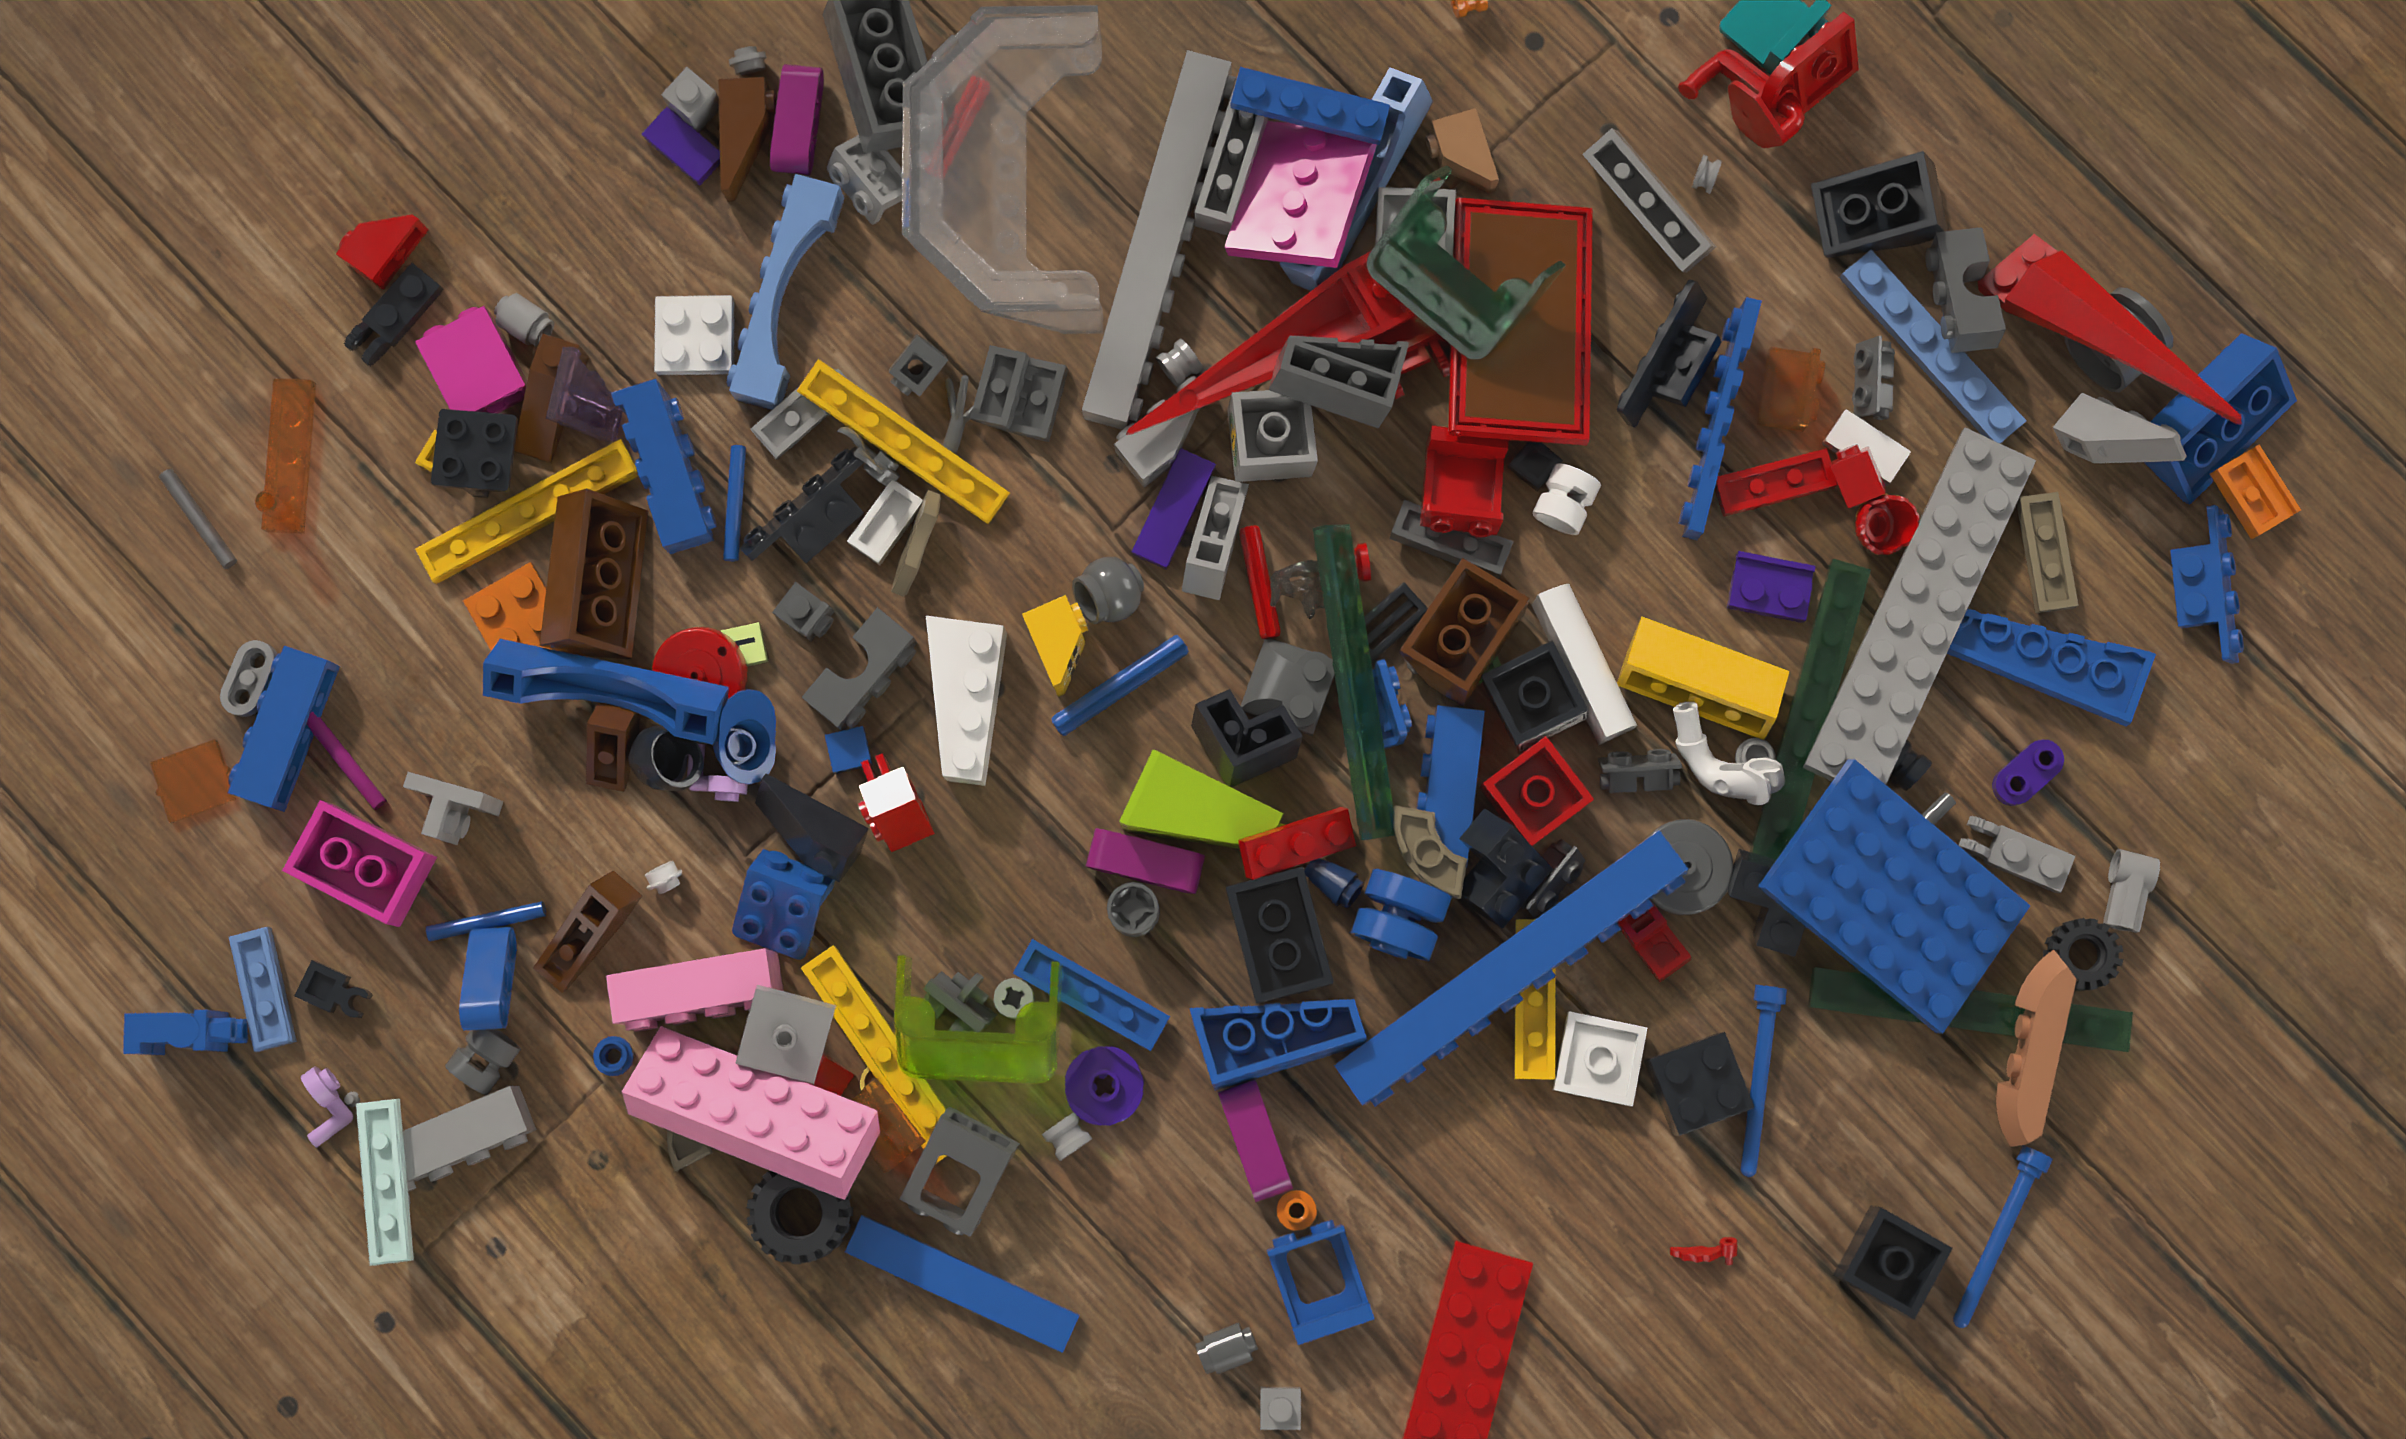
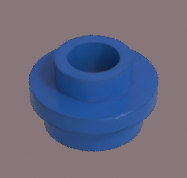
M611 1036L604 1038L597 1044L594 1050V1064L605 1075H622L630 1069L633 1063V1048L627 1040L621 1037ZM612 1049H618L621 1053V1059L616 1064H612L608 1059V1054Z

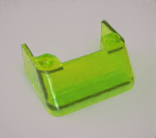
M898 955L894 1023L897 1062L900 1070L908 1077L918 1079L1034 1084L1049 1081L1055 1075L1058 1067L1063 965L1060 962H1051L1049 1002H1031L1024 1005L1016 1017L1015 1033L935 1030V1011L933 1006L924 998L910 996L912 958L906 955Z

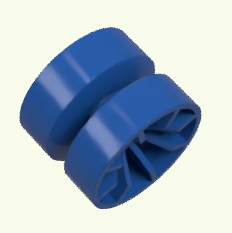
M1373 869L1364 894L1371 900L1383 905V909L1379 911L1371 908H1359L1351 934L1370 942V947L1402 959H1407L1410 956L1430 961L1438 936L1432 930L1415 923V921L1420 922L1423 919L1431 922H1443L1452 896L1414 879L1385 870Z

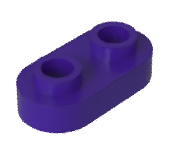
M2045 739L2037 740L2026 746L1995 775L1992 782V790L1997 800L2008 806H2017L2032 798L2063 768L2064 755L2061 748L2053 741ZM2041 752L2049 755L2050 763L2048 766L2040 763L2039 754ZM2012 778H2017L2021 782L2022 787L2019 792L2011 788L2010 781Z

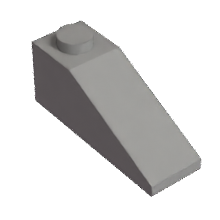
M1211 475L1186 561L1182 592L1220 600L1249 484Z

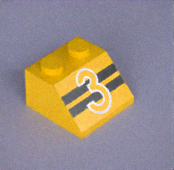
M1066 595L1022 614L1058 697L1066 693L1085 646L1082 633L1088 631L1078 603L1070 605Z

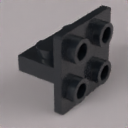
M441 409L438 418L431 484L436 487L464 489L473 497L488 498L489 491L509 492L518 418L510 414Z

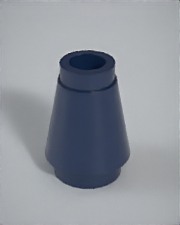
M1318 858L1310 861L1304 871L1305 876L1336 907L1342 905L1348 909L1358 898L1364 887V882L1358 879L1359 874L1325 859Z

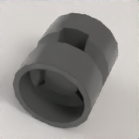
M1135 882L1122 884L1113 891L1108 899V918L1115 929L1125 936H1144L1152 931L1158 923L1160 909L1157 898L1152 890L1143 884Z
M498 1029L471 1030L465 1037L468 1044L466 1048H457L446 1063L445 1068L467 1086L481 1094L488 1095L501 1078L498 1070L501 1067H509L521 1048ZM476 1053L490 1062L487 1067L472 1059Z

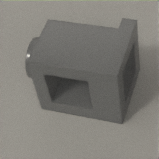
M916 333L908 346L890 367L889 373L894 376L890 382L907 396L912 391L921 396L947 363L948 357ZM912 360H920L923 363V369L920 373L914 374L909 371L908 365Z

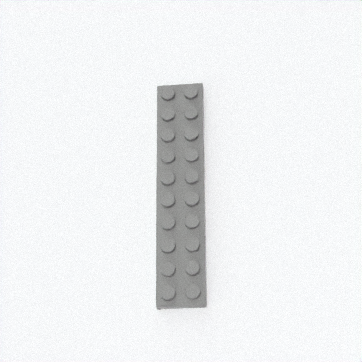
M1966 427L1962 430L1919 520V527H1917L1900 560L1803 768L1832 782L1848 759H1855L1886 785L2036 460Z

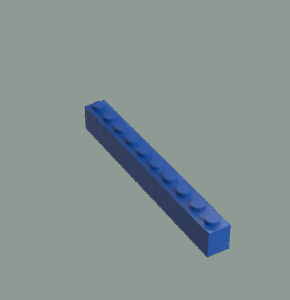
M1660 830L1342 1059L1334 1065L1362 1105L1372 1102L1374 1107L1378 1106L1394 1094L1390 1087L1398 1081L1404 1079L1408 1084L1424 1073L1426 1068L1423 1063L1434 1055L1441 1060L1456 1050L1459 1046L1455 1040L1463 1034L1469 1032L1473 1037L1489 1026L1491 1022L1488 1016L1499 1008L1505 1014L1524 1000L1520 995L1521 992L1531 985H1534L1536 990L1554 979L1556 975L1552 970L1564 961L1570 967L1589 953L1585 946L1598 938L1603 943L1619 932L1621 928L1617 923L1629 914L1635 920L1654 906L1650 899L1663 891L1668 896L1684 885L1686 881L1682 876L1688 872V867Z

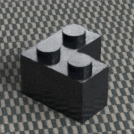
M1230 689L1195 704L1191 727L1227 786L1232 788L1297 759L1303 736L1284 705L1249 720Z
M1484 808L1459 838L1480 860L1465 877L1461 897L1477 913L1503 929L1553 868L1511 824Z
M1738 849L1728 887L1730 897L1761 906L1753 930L1757 946L1795 957L1805 926L1758 888L1776 860Z

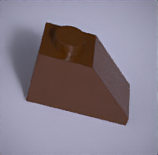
M598 702L587 722L586 784L621 792L625 791L631 770L629 768L628 755L633 740L639 734V713Z

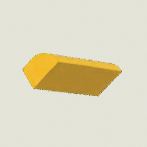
M1641 617L1625 656L1617 684L1622 688L1673 707L1683 702H1695L1698 705L1700 717L1764 740L1777 718L1789 671Z

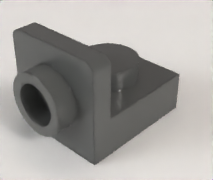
M795 582L772 613L812 642L816 636L821 638L831 627L834 620L831 616L835 611L826 602H822Z

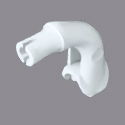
M1683 702L1673 708L1678 731V738L1675 741L1676 746L1698 781L1709 791L1726 797L1747 799L1750 804L1762 805L1768 803L1772 793L1779 791L1785 785L1783 767L1781 763L1773 759L1756 758L1746 763H1727L1716 759L1708 747L1706 735L1702 733L1697 703Z

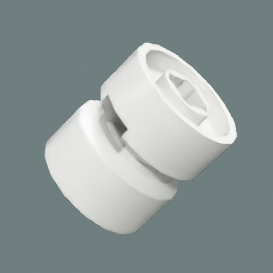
M1557 463L1554 465L1546 483L1549 492L1540 495L1532 514L1538 521L1557 531L1578 535L1587 517L1584 507L1593 504L1601 484L1596 478L1578 468Z

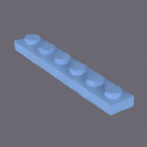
M1872 250L1842 273L1840 279L1981 435L2002 443L2026 422V419L1965 352L1951 353L1948 339H1943L1938 322Z

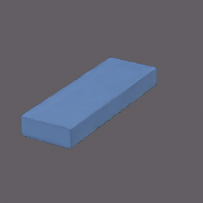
M264 927L230 936V946L254 1052L297 1042L272 928Z

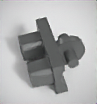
M941 971L934 979H930L923 988L927 993L920 1009L936 1020L941 1017L946 1009L954 1013L958 1018L949 1030L962 1043H965L977 1032L983 1031L997 1016V1014L984 1005L989 995L978 988L984 979L979 973H976L968 980L960 972H957L951 979Z

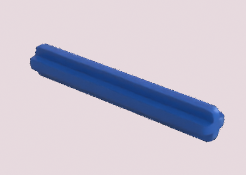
M1174 635L1055 714L1051 718L1053 725L1062 736H1066L1185 657L1189 653L1186 644L1178 635Z

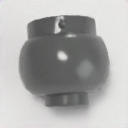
M1103 557L1091 562L1081 576L1074 578L1072 590L1082 614L1090 623L1098 624L1103 621L1119 622L1130 617L1139 607L1141 592L1144 590V582L1140 572L1133 564H1127L1117 557Z

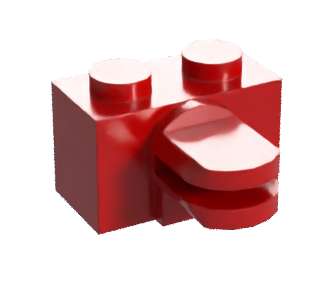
M881 753L875 756L882 776L877 777L869 759L861 762L868 782L859 786L864 801L859 802L858 805L866 824L870 825L877 842L884 840L890 851L894 852L935 834L923 802L903 767L891 771L886 757Z

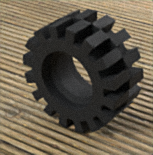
M2080 918L2062 923L2063 925L2051 931L2053 933L2051 937H2047L2045 944L2048 945V949L2043 950V957L2053 950L2056 951L2076 978L2075 991L2092 990L2106 986L2110 983L2109 980L2111 978H2116L2119 972L2116 968L2123 964V959L2119 958V953L2123 952V946H2117L2115 941L2119 939L2116 932L2110 933L2108 931L2110 926L2106 923L2099 924L2097 919ZM2078 939L2091 942L2097 951L2096 963L2088 970L2076 968L2069 958V949Z

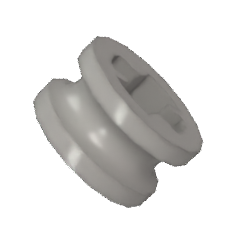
M1703 155L1692 188L1697 189L1702 186L1705 188V192L1710 194L1722 161L1717 159L1715 162H1710L1708 156Z

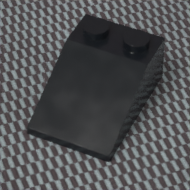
M1924 151L1811 184L1823 252L1826 258L1865 253L1870 250L1880 251L1909 247L1933 240L1936 232L1948 231L1935 163Z

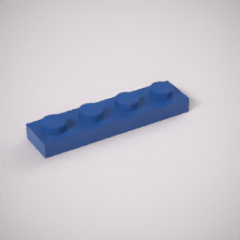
M1240 67L1230 108L1380 146L1390 104Z
M1034 939L1029 943L1013 972L1016 976L1149 1051H1152L1170 1019L1169 1015Z

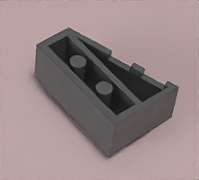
M1289 336L1277 358L1269 390L1379 429L1392 408L1409 342L1397 341L1395 345L1374 344V340L1362 339L1360 343L1338 342V338Z

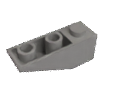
M1192 376L1178 387L1177 392L1196 379V377ZM1161 400L1158 403H1156L1152 408H1150L1147 414H1149L1151 411H1153L1155 408H1157L1159 405L1165 402V400ZM1199 409L1136 434L1126 435L1127 430L1134 425L1132 423L1116 436L1118 440L1114 444L1116 454L1144 488L1172 467Z
M2081 393L2053 426L2063 450L2092 463L2183 461L2187 457L2180 442L2181 437L2172 427L2165 424L2158 426L2147 421L2141 414L2135 411L2126 412L2116 408L2109 400L2103 397L2095 399Z

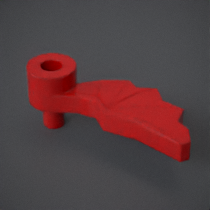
M1724 1237L1720 1239V1245L1716 1247H1671L1670 1255L1681 1258L1682 1261H1693L1696 1263L1703 1261L1711 1262L1723 1256L1725 1257V1264L1732 1265L1733 1257L1738 1254V1241L1733 1237Z

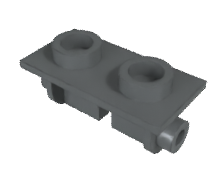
M1882 336L1856 344V352L1853 359L1855 387L1852 401L1854 404V415L1859 418L1873 414V419L1886 420L1889 419V413L1893 411V385L1881 383V378L1890 379L1894 376L1895 349L1891 348V342L1882 341Z
M1666 749L1649 750L1647 755L1632 756L1629 752L1616 751L1609 753L1608 757L1598 758V763L1603 773H1607L1600 774V789L1608 790L1609 793L1636 792V777H1643L1644 791L1672 790L1673 786L1680 785V772L1673 769L1682 768V763L1676 753H1671V751Z
M1562 839L1557 844L1552 842L1542 855L1553 870L1521 907L1523 910L1526 908L1534 920L1557 904L1560 892L1567 884L1575 882L1583 870L1585 859L1578 848L1575 846L1572 848Z

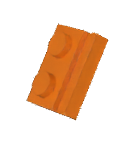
M2260 445L2255 446L2210 473L2213 481L2251 540L2301 511V508Z

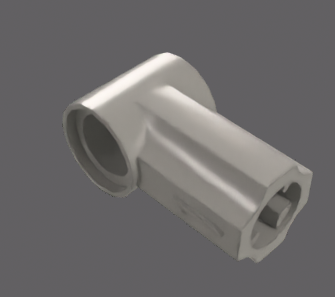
M2122 849L2116 850L2109 867L2108 880L2112 885L2103 923L2109 925L2110 928L2121 931L2140 932L2148 893L2152 892L2158 880L2160 871L2159 859Z

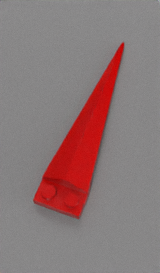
M2033 234L1977 282L1978 291L1984 296L1998 295L2000 306L2004 311L2105 354L2174 389L2229 421L2241 424V415L2063 250L2057 251L2037 235Z
M1377 247L1344 265L1244 343L1127 430L1126 435L1136 434L1227 398L1233 392H1242L1270 381L1277 358L1289 336L1338 338V342L1360 343L1362 339L1374 340L1379 338L1386 332L1412 319L1416 313Z

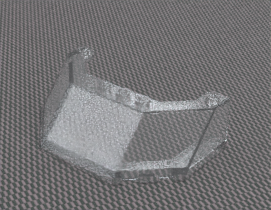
M1098 5L980 7L970 17L971 20L955 36L952 34L931 55L932 58L917 73L913 72L903 82L902 235L983 313L1064 334L1103 333V309L1100 304L1099 285L1092 274L1082 270L1039 271L1027 259V112L1064 76H1086L1094 73L1100 67L1102 62V34Z

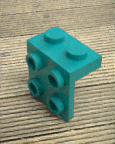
M1740 0L1719 24V31L1768 73L1772 74L1775 68L1790 55L1794 48L1802 45L1809 37H1813L1825 23L1829 22L1825 17L1832 5L1826 0H1816L1810 7L1801 0Z

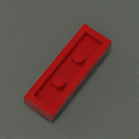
M1827 448L1717 476L1715 492L1722 516L1725 517L1834 489L1838 484L1830 467L1831 460Z
M1344 807L1332 809L1238 840L1246 878L1252 880L1356 846L1349 809Z

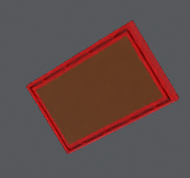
M1474 198L1455 199L1449 435L1587 446L1590 440L1593 208Z

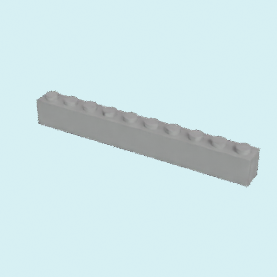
M1187 50L1082 407V414L1085 420L1123 430L1130 425L1131 420L1137 422L1143 405V399L1138 398L1142 384L1148 386L1152 375L1154 363L1148 362L1152 348L1159 349L1162 341L1164 327L1159 326L1163 312H1170L1175 291L1170 290L1173 276L1180 277L1185 255L1180 254L1183 240L1189 242L1191 240L1195 219L1190 218L1194 204L1197 205L1204 184L1201 182L1204 169L1208 170L1215 147H1211L1214 134L1220 133L1226 112L1221 111L1225 98H1231L1237 77L1232 76V62Z

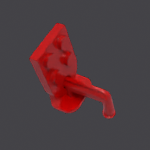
M1842 12L1831 22L1825 23L1818 33L1803 45L1794 48L1790 55L1775 68L1770 77L1736 51L1726 49L1716 53L1685 81L1680 82L1678 90L1684 97L1696 99L1699 94L1698 91L1721 72L1733 81L1728 85L1731 115L1738 129L1763 149L1782 146L1802 128L1805 119L1804 114L1859 70L1855 20L1845 12Z

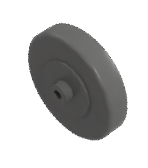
M1675 820L1658 827L1646 839L1660 830L1688 867V872L1682 876L1686 881L1684 885L1668 896L1661 891L1650 899L1651 902L1660 909L1677 915L1697 914L1713 907L1728 891L1734 869L1733 857L1724 838L1709 825L1695 820Z

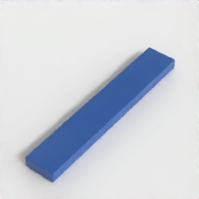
M861 1215L845 1250V1253L1062 1353L1080 1316L1078 1313L865 1215Z

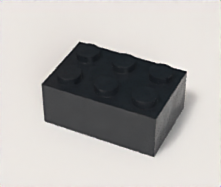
M1303 867L1226 887L1229 905L1256 1005L1333 985L1332 974Z

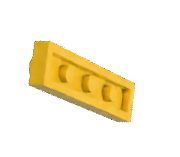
M1516 919L1515 934L1532 923L1534 919ZM1556 977L1538 990H1536L1534 985H1531L1520 993L1524 1000L1515 1006V1079L1555 1080Z

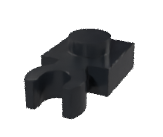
M311 960L294 996L329 1013H334L338 1004H340L342 1011L347 1016L362 1018L364 1013L354 1009L353 1000L359 995L363 998L371 999L373 994L364 988H347L351 976L318 961Z

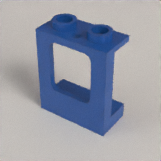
M1333 1220L1311 1226L1312 1234L1299 1239L1296 1238L1295 1232L1272 1240L1274 1247L1267 1249L1298 1345L1375 1319L1345 1233L1344 1225L1335 1226ZM1327 1239L1332 1243L1345 1282V1289L1339 1294L1309 1304L1303 1303L1299 1298L1287 1262V1253L1304 1245Z

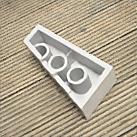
M926 616L942 776L946 781L985 786L1007 632L1003 625Z

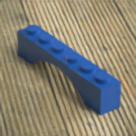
M499 639L483 662V696L520 704L557 699L607 703L646 716L663 726L675 737L714 744L718 736L721 710L728 700L729 687L504 639Z

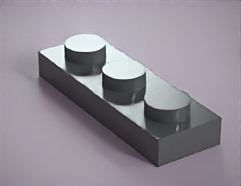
M1404 500L1389 539L1456 565L1464 558L1497 579L1500 578L1513 541L1498 535L1475 537L1470 535L1469 532L1452 530L1447 533H1439L1431 530L1430 527H1421V506Z

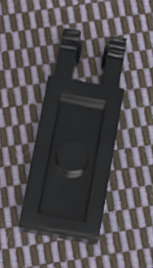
M411 262L361 319L363 322L357 324L351 330V333L344 340V346L350 351L356 350L375 331L381 337L373 340L365 352H363L364 354L361 358L368 366L374 365L391 346L395 347L444 289Z

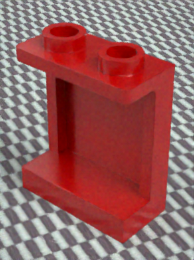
M1432 426L1426 442L1420 526L1430 527L1431 530L1439 533L1455 530L1469 532L1470 535L1475 537L1497 535L1503 522V513L1501 512L1503 469L1509 440L1453 436L1448 434V427Z

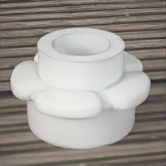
M669 861L645 874L650 884L647 886V889H657L658 893L662 894L675 888L680 884L678 877L682 875V870L677 869L674 861Z

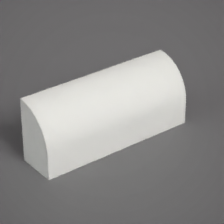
M1570 584L1557 586L1538 594L1532 607L1548 641L1553 640L1588 708V718L1586 720L1598 745L1633 730L1637 724Z

